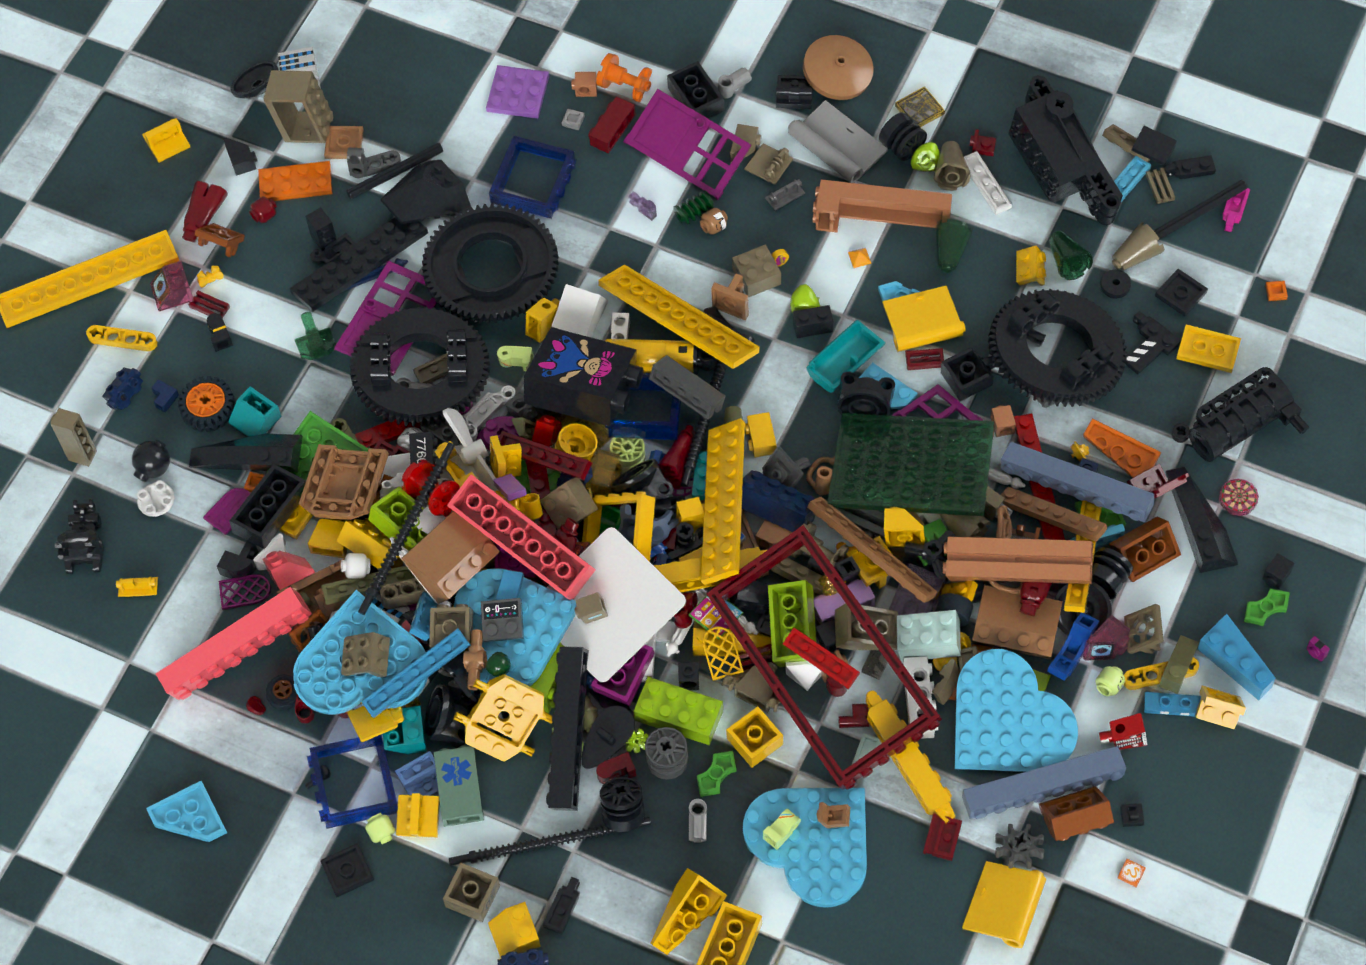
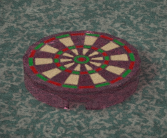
M1233 479L1226 482L1219 494L1220 505L1223 509L1225 508L1228 513L1237 516L1251 513L1257 506L1259 498L1254 485L1243 479Z

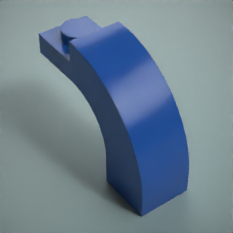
M1080 613L1074 621L1063 647L1049 665L1047 672L1064 681L1068 676H1071L1084 655L1096 631L1099 620L1085 613Z

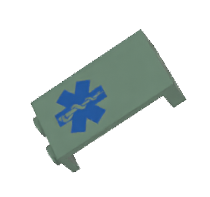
M462 745L457 749L443 748L438 752H434L441 816L444 827L484 821L475 759L476 753L474 747L469 745Z

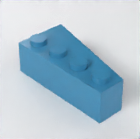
M1227 614L1200 639L1198 650L1257 700H1260L1272 688L1275 676Z

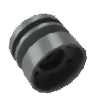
M664 727L658 728L649 735L645 744L647 766L651 773L658 778L666 780L680 776L686 770L689 761L687 742L683 734L674 728Z

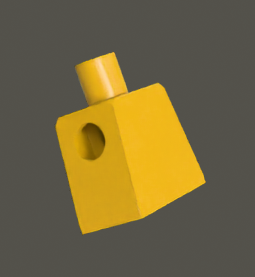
M542 298L526 312L525 335L539 343L545 339L552 327L560 303L558 299L554 298L550 301Z
M319 519L308 542L310 553L345 558L347 548L337 542L345 522H342V519Z

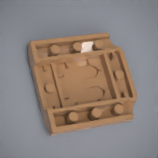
M318 444L299 501L300 506L319 518L352 520L369 514L389 455L388 451L369 448L368 452L342 450L334 445Z

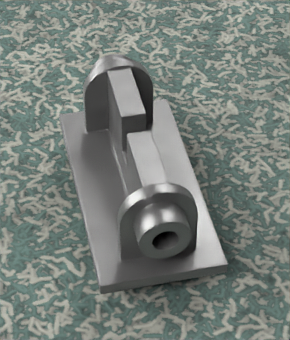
M794 179L793 182L774 193L771 192L765 199L776 211L805 194L800 187L802 182L799 179Z

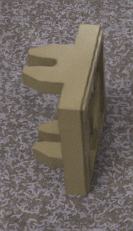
M1153 604L1124 616L1128 653L1134 654L1142 651L1152 654L1154 650H1161L1159 643L1164 642L1160 605ZM1145 623L1146 628L1144 632L1139 633L1140 625ZM1154 628L1153 636L1147 640L1149 629ZM1134 635L1140 636V643L1135 641Z

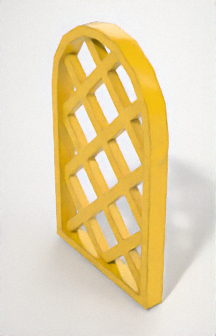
M724 627L709 629L703 637V650L712 680L722 679L726 675L732 676L743 673L732 633ZM720 630L727 632L725 638L718 635ZM709 633L714 635L712 641L706 639ZM729 634H730V636H731L733 642H731V641H729V640L727 639L728 636H729ZM716 637L723 640L720 646L713 643ZM725 641L731 644L728 651L722 648ZM705 642L709 643L707 649L705 648ZM712 645L718 648L715 655L709 652ZM733 647L735 648L736 655L731 653ZM720 650L727 653L724 659L717 656ZM707 654H709V655H711V656L713 657V659H712L711 662H709V658H708V655H707ZM729 655L735 657L732 664L726 661ZM715 659L722 661L719 668L712 665ZM737 660L739 662L740 668L735 666ZM724 663L731 666L728 672L721 670ZM711 667L717 670L715 675H713ZM733 668L738 670L736 672L730 673ZM719 672L725 674V675H722V676L717 677V675H718Z

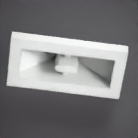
M281 533L253 559L258 570H267L262 560L266 558L267 554L273 551L286 552V543Z
M807 661L786 662V675L806 691L821 677V671Z

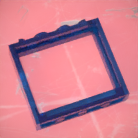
M513 136L489 191L490 203L496 205L501 203V206L504 207L508 204L509 208L515 206L516 210L522 208L523 212L529 211L531 214L552 219L554 212L559 208L560 198L564 197L565 185L570 182L571 171L576 168L577 159H575L574 151ZM520 151L564 162L547 203L503 192Z
M644 373L639 388L629 389L666 391L649 379L650 374ZM672 395L670 422L615 420V416L611 426H605V428H608L609 438L677 440L681 401Z
M382 735L365 742H361L358 737L309 748L310 755L307 756L309 768L313 767L314 773L311 774L313 786L317 785L318 792H315L316 803L321 804L322 810H319L321 822L325 821L326 829L365 821L378 813H382V815L397 814L398 804ZM374 746L387 802L330 814L318 758Z

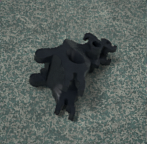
M89 499V503L77 504L78 501L73 500L74 514L68 515V524L72 526V530H66L60 534L54 544L55 548H58V559H64L67 574H73V565L81 563L93 564V572L101 571L104 545L97 534L96 525L97 528H101L102 523L99 513H95L96 506L93 503V499Z

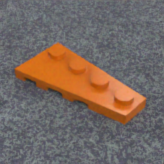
M1093 418L1083 434L1086 440L1132 478L1154 467L1161 455L1160 451Z

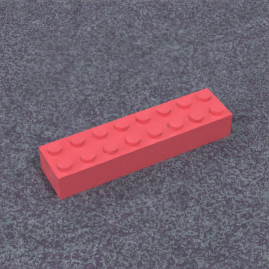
M471 474L447 505L569 600L576 597L596 570Z
M289 587L157 672L156 675L167 694L178 700L186 699L192 694V691L205 687L209 680L222 676L226 669L239 665L245 657L253 656L262 646L270 645L279 635L290 632L292 630L291 627L307 621L312 613L302 596Z

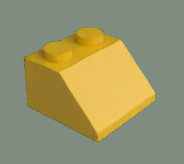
M899 507L885 508L884 535L887 547H904L906 542L925 544L924 526L908 511Z
M525 902L504 909L488 922L500 958L508 952L524 953L529 949L541 947Z

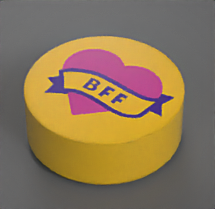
M778 249L771 254L778 267L784 265L789 259V255L784 249Z

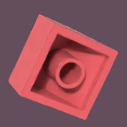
M273 551L267 554L266 558L262 559L279 590L315 573L305 558L287 552Z

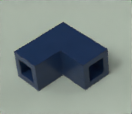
M159 379L152 386L153 393L158 396L154 400L155 407L166 412L179 396L177 389Z

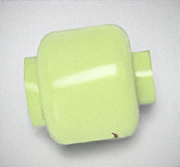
M1116 666L1104 667L1095 680L1097 690L1104 696L1116 695L1125 683L1122 670Z
M378 813L367 820L368 823L365 829L372 842H381L383 845L393 839L391 835L395 833L396 829L388 815Z

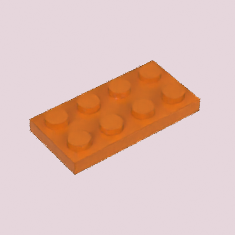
M330 161L258 169L260 198L264 196L268 199H273V201L333 194Z

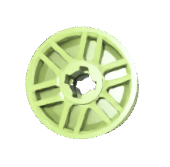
M630 431L621 432L611 440V461L619 465L618 471L624 473L645 461L644 441L637 433Z

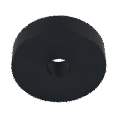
M1109 270L1102 276L1101 290L1110 298H1122L1130 291L1131 279L1124 271Z

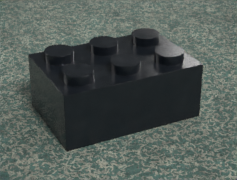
M699 61L667 75L668 89L679 102L708 119L724 111V98Z

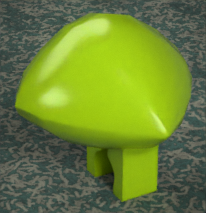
M928 142L915 150L911 159L913 169L918 171H935L940 155L936 143Z
M802 284L795 289L791 296V311L793 313V311L820 307V298L816 296L807 284Z

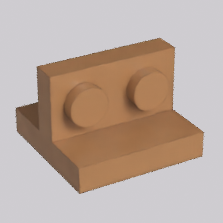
M736 273L729 287L714 282L711 288L712 307L715 306L722 312L746 321L749 316L748 295L743 293L745 284H743L742 275Z

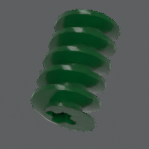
M704 190V193L699 192L698 196H692V200L686 199L685 203L681 202L679 206H673L677 219L681 223L684 221L687 225L690 224L689 218L696 221L695 215L701 218L702 211L705 213L708 211L707 208H714L713 201L706 190Z

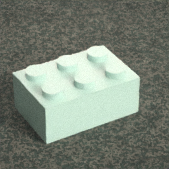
M948 610L898 615L897 651L901 661L903 662V658L927 656L928 659L961 656L960 620L957 611Z

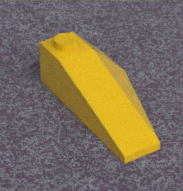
M695 620L693 627V656H706L703 650V637L707 630ZM729 629L735 639L738 653L745 652L731 629ZM709 633L706 639L712 641L714 636ZM747 633L757 648L771 644V637L760 633L757 635ZM729 634V636H728L727 639H728L729 641L733 642V641H732V638H731V636H730V634ZM716 638L713 643L720 646L723 640ZM725 641L722 648L728 651L731 644ZM705 642V648L707 649L709 643ZM712 645L709 652L715 655L718 648ZM733 647L731 653L736 654L735 648ZM720 650L717 656H726L727 653ZM767 651V652H763V653H761V654L764 655V654H768V653H771V652H770V651Z

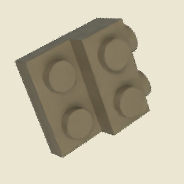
M441 604L437 605V608H430L429 648L434 647L457 628L470 643L471 630H473V609L468 607L467 604H457L456 607Z

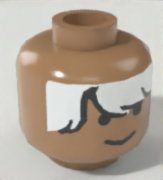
M713 208L702 214L700 226L705 233L714 235L726 228L727 214L723 210Z

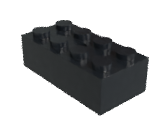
M273 464L230 519L232 533L265 549L299 505L306 480Z

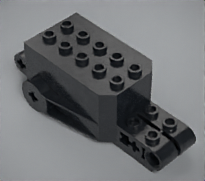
M1040 75L1034 76L1030 80L1026 93V104L1016 108L1008 135L1048 200L1055 203L1079 192L1081 199L1086 201L1089 206L1091 215L1095 216L1100 224H1112L1123 195L1100 160L1074 111L1072 98L1065 92L1054 91L1045 77Z

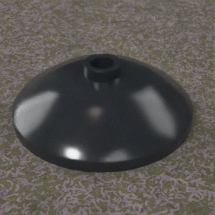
M263 61L250 66L235 78L230 88L231 93L235 97L243 99L264 94L271 70H278V66L273 61Z
M1092 582V584H1089L1086 602L1088 612L1085 614L1099 620L1093 637H1096L1110 623L1112 603L1108 593L1100 585ZM1066 584L1059 590L1054 600L1063 601L1058 627L1063 633L1069 635L1074 621L1081 612L1065 611L1064 605L1068 584Z

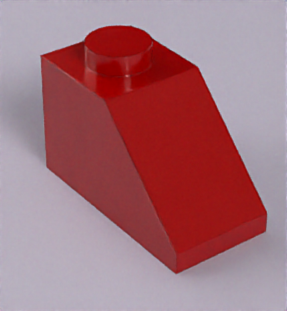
M542 416L536 422L532 441L551 447L556 443L559 432L562 430L561 422L555 420L553 416Z

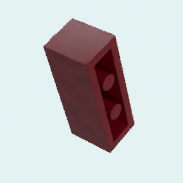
M616 96L613 102L608 104L606 112L600 115L596 126L592 127L589 131L590 145L609 154L635 117V104Z

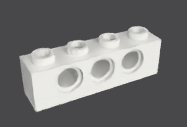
M927 656L903 658V665L913 679L916 677L923 679V681L915 680V682L936 710V701L932 700L931 697L934 690V682H930L929 675H932V663H928ZM905 687L909 725L919 718V714L924 713ZM938 727L932 731L927 730L924 732V736L921 739L934 738Z

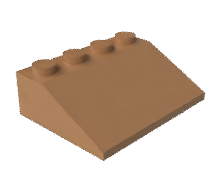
M453 511L401 559L435 601L440 604L450 599L500 551L486 535Z
M984 585L972 643L1001 647L1004 650L1051 660L1063 601L1046 598L1040 605V609H1037L1035 616H1030L1019 612L1022 605L1020 604V593L1012 594Z

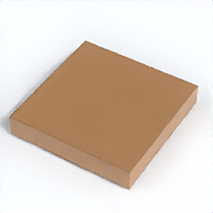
M329 126L330 133L326 138L325 159H347L348 147L362 148L363 126Z

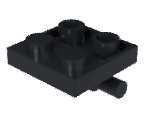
M778 75L776 108L812 109L813 88L807 82L805 76Z

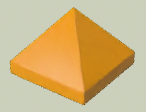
M866 248L848 252L853 268L871 264Z

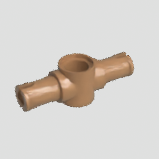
M478 629L471 631V645L468 647V651H464L463 655L464 667L468 672L467 687L470 690H478V688L473 687L476 679L480 680V673H482L483 668H486L487 654L482 647L483 633L482 630Z

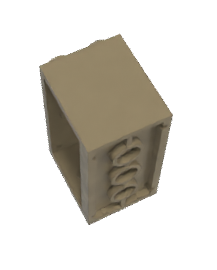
M271 70L263 100L284 141L325 143L330 133L329 126L333 121V112L330 110L328 101L325 99L323 90L320 89L318 80H316L313 72ZM294 102H301L306 112L298 111Z

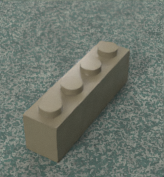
M58 408L56 414L51 418V426L68 461L89 467L97 450L80 414Z

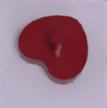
M252 696L248 699L246 708L256 715L264 714L266 708L261 703L260 698Z

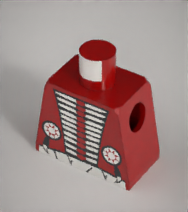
M1141 713L1110 721L1111 730L1099 732L1101 744L1113 742L1114 747L1118 746L1119 750L1147 746L1146 732Z

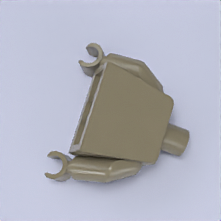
M768 662V664L775 673V671L777 670V666L771 662ZM755 665L751 669L744 670L743 673L734 676L726 675L721 684L722 686L725 684L729 685V691H732L735 686V697L755 707L758 706L767 713L770 707L774 708V712H777V708L781 703Z

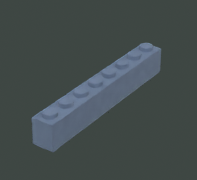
M1014 442L1009 443L1001 458V470L1008 474L1020 476L1027 481L1031 480L1043 487H1050L1062 494H1069L1079 500L1088 501L1097 507L1107 508L1116 514L1126 515L1136 521L1145 522L1154 506V493Z
M1116 746L963 789L962 799L969 819H981L989 813H1002L1007 808H1020L1028 802H1041L1049 796L1059 797L1067 791L1072 790L1076 792L1088 785L1098 786L1106 780H1118L1124 776L1126 765L1119 747Z

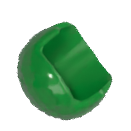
M605 506L601 510L600 534L611 527L618 530L621 524L620 509Z

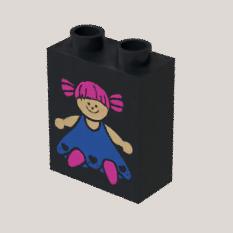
M551 327L524 375V404L610 427L617 413L625 414L627 412L631 393L628 392L629 389H638L641 384L643 367L636 365L637 349Z

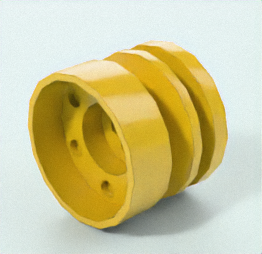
M578 423L569 424L559 432L554 449L591 462L597 449L598 440L596 434L589 427Z

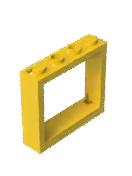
M637 491L636 495L633 493H622V496L608 494V497L594 495L592 500L598 510L584 519L581 553L599 537L603 505L637 503L633 546L650 562L655 497L647 496L646 492Z

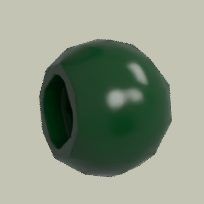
M495 652L486 662V670L494 677L506 675L511 667L509 657L502 652Z

